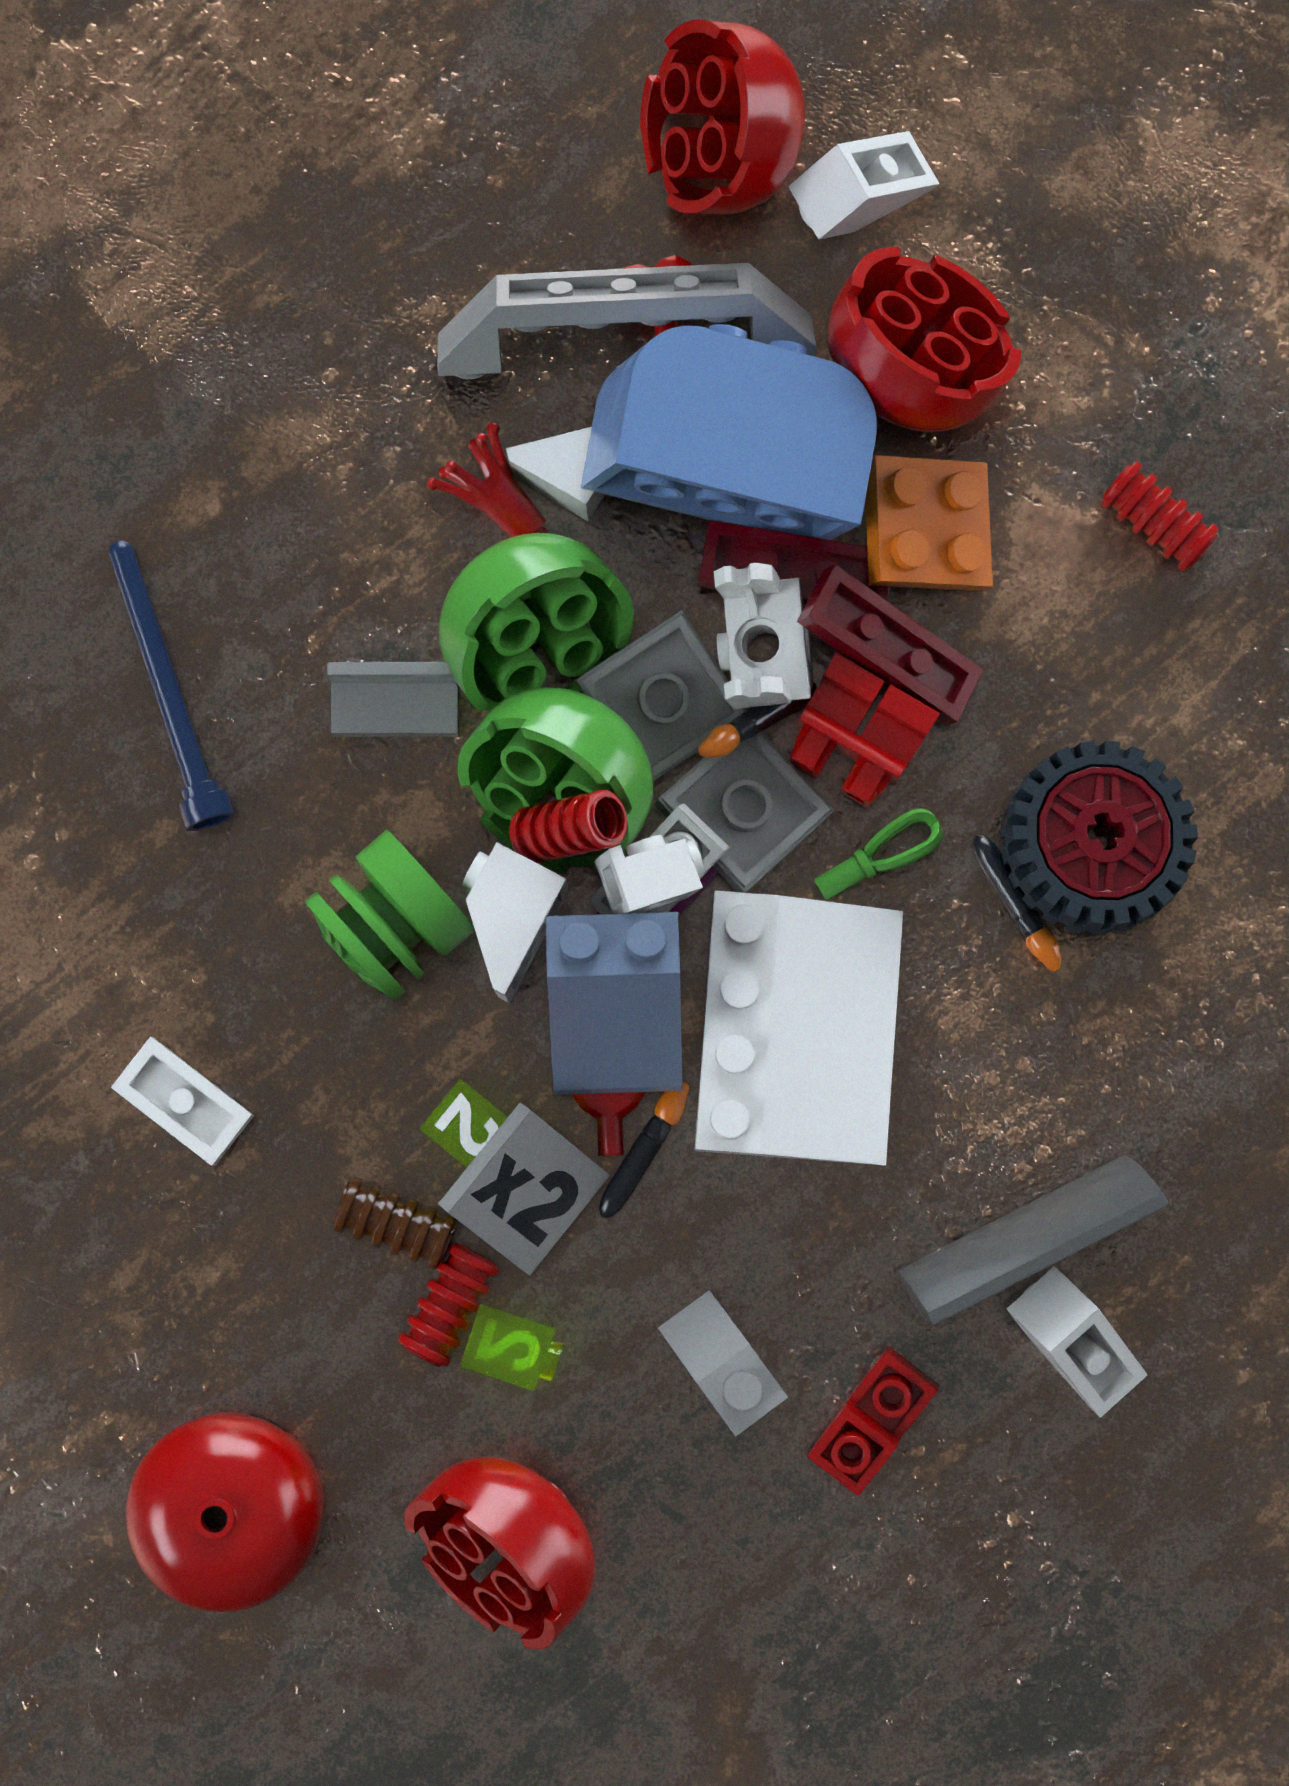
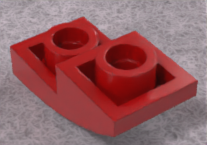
M887 1346L807 1454V1457L859 1496L897 1448L901 1437L937 1393L940 1384L890 1346Z

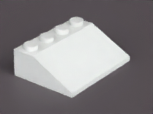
M714 891L694 1151L886 1165L903 911L781 895Z

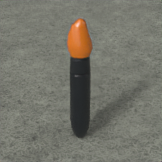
M813 682V686L811 688V697L813 696L817 688L815 682ZM810 699L792 700L791 703L753 707L728 724L715 727L698 747V753L706 758H718L730 754L739 743L759 734L803 708L809 703Z
M982 834L976 835L973 839V849L977 861L1012 920L1015 921V925L1023 936L1026 937L1027 948L1049 970L1056 972L1059 970L1062 961L1060 946L1056 937L1050 930L1043 927L1037 911L1034 908L1030 909L1022 900L1025 893L1020 886L1014 889L1008 877L1011 873V868L1009 864L1004 865L1002 853L996 844Z
M682 1082L683 1091H665L658 1099L654 1107V1116L651 1117L642 1129L643 1132L637 1137L601 1197L599 1212L602 1218L613 1217L622 1209L659 1152L662 1143L665 1142L671 1126L680 1121L690 1090L688 1083Z

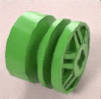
M386 829L355 856L359 867L369 881L367 886L359 891L344 878L335 874L329 879V882L347 901L341 909L335 912L317 891L305 903L313 912L322 932L321 936L363 983L366 982L383 992L395 1003L406 991L388 972L389 968L400 960L419 981L426 974L412 951L415 945L422 941L436 953L446 957L475 932L473 924L393 834Z

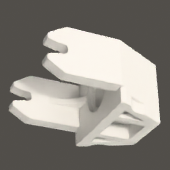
M750 563L748 568L745 569L724 566L714 571L715 588L724 599L727 633L717 634L718 660L721 671H730L731 681L724 684L725 700L733 709L791 703L792 700L810 699L814 675L810 632L797 622L805 606L799 578L780 580L772 565L762 563ZM772 633L778 636L779 649L774 657L765 662H754L749 659L748 648L751 641L757 635Z

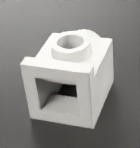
M656 835L626 846L625 849L628 857L624 856L621 845L606 850L594 860L613 914L644 913L687 899L703 888L700 878L704 876L702 857L696 844L692 840L686 841V838L665 845L663 836Z

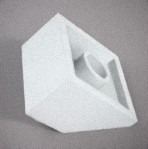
M496 842L489 856L481 851L477 854L463 880L462 886L466 888L465 892L469 894L466 898V903L492 987L498 998L510 1003L546 936V916H557L569 893L566 878Z

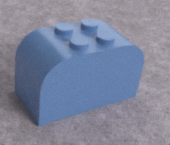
M724 324L711 325L709 328L699 326L671 328L651 339L619 365L604 381L596 401L581 488L707 520L832 540L861 525L877 433L876 412L869 393L853 373L835 362L807 355V348L801 344L784 340H775L765 344L746 339L747 332L741 328Z

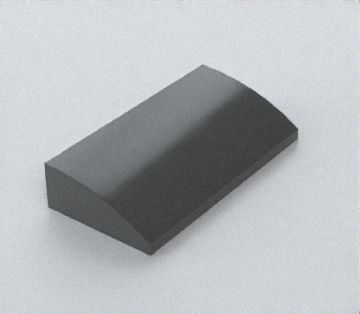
M1122 1155L898 1269L897 1272L920 1317L935 1325L1164 1208L1169 1203L1162 1190L1150 1175L1135 1160L1127 1155Z

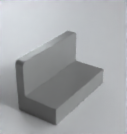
M447 662L327 663V677L331 682V735L333 737H459V685L454 680L453 673Z

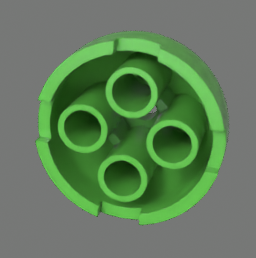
M523 534L508 538L489 547L476 556L457 576L442 606L439 620V643L444 662L448 663L454 680L467 698L481 713L483 710L490 712L504 699L525 690L541 688L546 678V668L530 646L538 643L561 674L568 677H580L612 656L616 648L621 650L628 645L633 629L634 609L631 597L625 586L606 562L588 546L573 538L559 534ZM575 680L563 688L583 694Z
M542 687L525 690L504 699L480 722L464 743L458 757L460 785L470 786L478 802L485 810L479 820L497 839L513 851L509 834L512 817L522 807L538 804L548 790L556 794V800L583 793H591L596 790H608L614 793L622 801L627 815L626 835L622 842L617 845H621L624 854L626 852L625 847L632 844L651 810L653 775L649 758L641 741L631 727L612 709L600 701L577 691ZM610 848L537 864L562 873L566 871L569 865L594 866L598 872L594 860Z

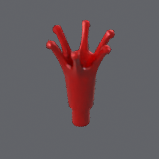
M495 422L487 425V433L494 456L487 443V434H477L476 439L470 440L468 445L484 473L485 478L483 481L468 473L454 461L447 462L445 467L439 469L438 474L440 478H447L461 487L433 477L427 481L426 485L429 490L434 491L438 489L447 492L480 509L510 537L529 533H550L543 526L546 520L513 476L499 440L498 432L500 428Z

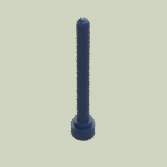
M116 541L109 548V558L186 787L181 791L183 802L178 805L187 831H199L222 824L235 816L228 792L225 789L219 788L217 780H210L133 547L127 541Z

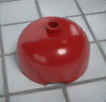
M702 19L684 22L665 38L664 42L669 50L664 57L658 75L647 74L643 89L640 129L647 172L652 174L662 169L665 189L669 194L666 203L679 212L729 215L744 212L769 199L786 181L797 161L805 130V101L801 82L789 56L775 40L764 32L749 25L735 22ZM668 113L708 116V122L702 128L675 126L669 129L663 139L661 149L660 136ZM682 178L732 181L727 187L717 186L714 190L697 188Z
M896 246L870 252L859 261L839 291L829 314L827 339L832 362L843 366L861 381L871 397L876 416L899 427L914 431H947L964 426L977 419L995 402L1016 374L1021 361V349L1013 348L1005 325L1010 320V316L1003 305L974 276L938 255H934L931 261L927 263L918 259L901 256L899 248Z
M224 1412L209 1414L174 1428L158 1440L144 1456L134 1473L127 1495L125 1510L127 1535L132 1552L142 1571L160 1591L170 1598L191 1608L220 1613L245 1610L274 1598L290 1586L305 1570L316 1550L322 1528L324 1527L325 1498L323 1486L311 1457L290 1433L283 1431L266 1420L247 1415L246 1413ZM218 1506L226 1512L227 1524L224 1529L206 1525L204 1514L208 1507Z
M469 1458L443 1470L405 1509L404 1523L406 1530L414 1534L419 1531L429 1551L421 1559L424 1566L459 1606L492 1632H495L502 1624L523 1634L520 1639L525 1648L545 1649L557 1639L587 1603L593 1588L596 1569L594 1549L587 1528L562 1490L533 1470L503 1458ZM496 1550L503 1559L479 1583L470 1574Z

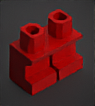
M835 652L813 696L799 718L796 729L800 730L789 762L810 775L819 777L833 751L854 762L855 765L840 791L861 805L869 807L885 790L888 783L893 786L896 784L935 724L940 713L890 684L861 735H857V730L881 692L885 681Z

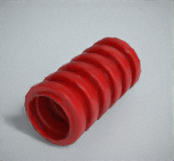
M1135 461L1132 465L1129 463L1101 497L1103 501L1100 505L1106 510L1110 506L1118 511L1116 518L1120 522H1123L1126 518L1134 525L1131 531L1136 535L1141 531L1148 535L1149 538L1146 541L1148 545L1153 547L1157 543L1165 550L1161 554L1164 558L1175 557L1179 561L1177 568L1180 571L1184 572L1187 568L1190 570L1218 537L1216 533L1219 527L1214 523L1209 527L1201 522L1204 517L1201 512L1196 511L1193 515L1185 509L1188 506V502L1182 498L1179 502L1171 497L1173 490L1169 486H1166L1163 490L1155 484L1158 477L1153 473L1148 477L1142 474L1140 470L1143 465L1138 461Z
M596 790L591 793L565 797L561 800H552L548 803L522 807L515 812L511 819L509 834L511 844L516 853L535 863H542L544 861L616 847L626 835L628 822L622 801L608 790Z
M457 1242L455 1245L449 1243L446 1252L450 1255L446 1263L443 1261L438 1263L436 1269L440 1271L437 1279H429L426 1287L431 1290L427 1298L419 1297L416 1303L421 1307L418 1315H410L407 1323L411 1325L410 1330L407 1334L400 1333L397 1338L402 1344L401 1347L437 1367H441V1365L449 1366L451 1358L447 1354L450 1348L457 1349L461 1341L456 1338L461 1329L464 1331L468 1330L471 1323L466 1319L470 1311L473 1313L478 1312L480 1305L476 1300L479 1294L487 1295L490 1289L485 1284L488 1277H496L499 1269L495 1267V1262Z

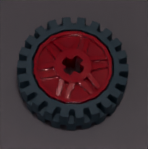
M1093 740L1080 742L1073 748L1067 746L1055 752L1034 768L1022 781L1010 800L1005 812L1007 816L1002 824L1001 839H1005V846L1001 851L1004 865L1009 864L1011 868V873L1008 877L1014 889L1020 886L1025 896L1022 900L1028 907L1033 909L1037 906L1044 912L1041 918L1052 925L1061 922L1066 925L1065 930L1080 933L1085 930L1090 931V935H1105L1112 931L1119 933L1129 930L1160 912L1175 897L1189 876L1187 872L1194 864L1197 850L1192 849L1193 843L1198 839L1197 824H1191L1190 822L1194 809L1190 799L1182 800L1179 793L1184 787L1175 776L1169 780L1163 774L1167 766L1157 758L1151 762L1143 758L1145 751L1134 746L1123 750L1120 749V742L1107 740L1101 745H1095ZM1095 828L1097 836H1108L1110 843L1104 849L1100 840L1089 839L1087 833Z

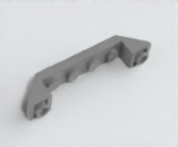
M750 263L496 275L438 333L437 367L438 376L455 375L462 379H476L486 374L501 373L500 329L515 328L523 332H535L547 326L578 325L586 329H598L610 323L641 322L650 326H660L668 324L673 320L705 319L709 322L723 323L731 321L736 317H749L751 340L765 344L775 340L795 342L807 348V355L815 357L816 341L812 315Z

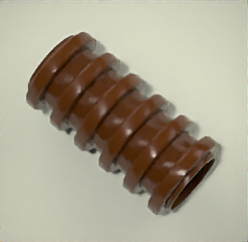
M354 1177L352 1182L349 1181L332 1221L335 1224L334 1231L342 1233L345 1228L353 1231V1238L360 1241L363 1236L372 1238L371 1245L379 1248L382 1243L391 1246L390 1253L398 1255L403 1250L410 1253V1261L416 1263L421 1257L429 1261L428 1268L436 1270L438 1263L444 1261L447 1254L446 1250L452 1241L458 1224L455 1222L456 1219L449 1213L446 1218L438 1216V1209L429 1206L427 1211L418 1208L419 1201L410 1199L408 1204L399 1201L400 1194L394 1191L389 1196L381 1194V1186L373 1184L370 1189L363 1187V1180L358 1177Z

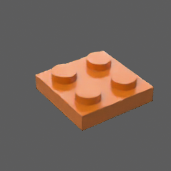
M873 456L865 498L869 586L983 591L993 587L987 463Z

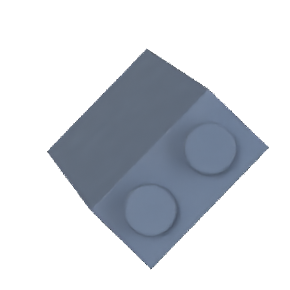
M678 912L546 916L547 986L554 1095L683 1091Z

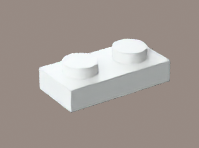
M151 1036L111 1086L113 1090L211 1166L217 1165L254 1117L247 1109Z

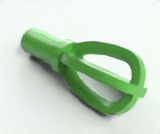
M917 808L907 811L875 834L864 849L860 848L854 851V856L814 878V881L827 901L867 877L868 879L877 875L876 872L898 869L930 854L938 847L942 840V827L935 815L927 809ZM916 822H925L930 827L931 834L923 843L886 859L875 860L873 858L881 846Z

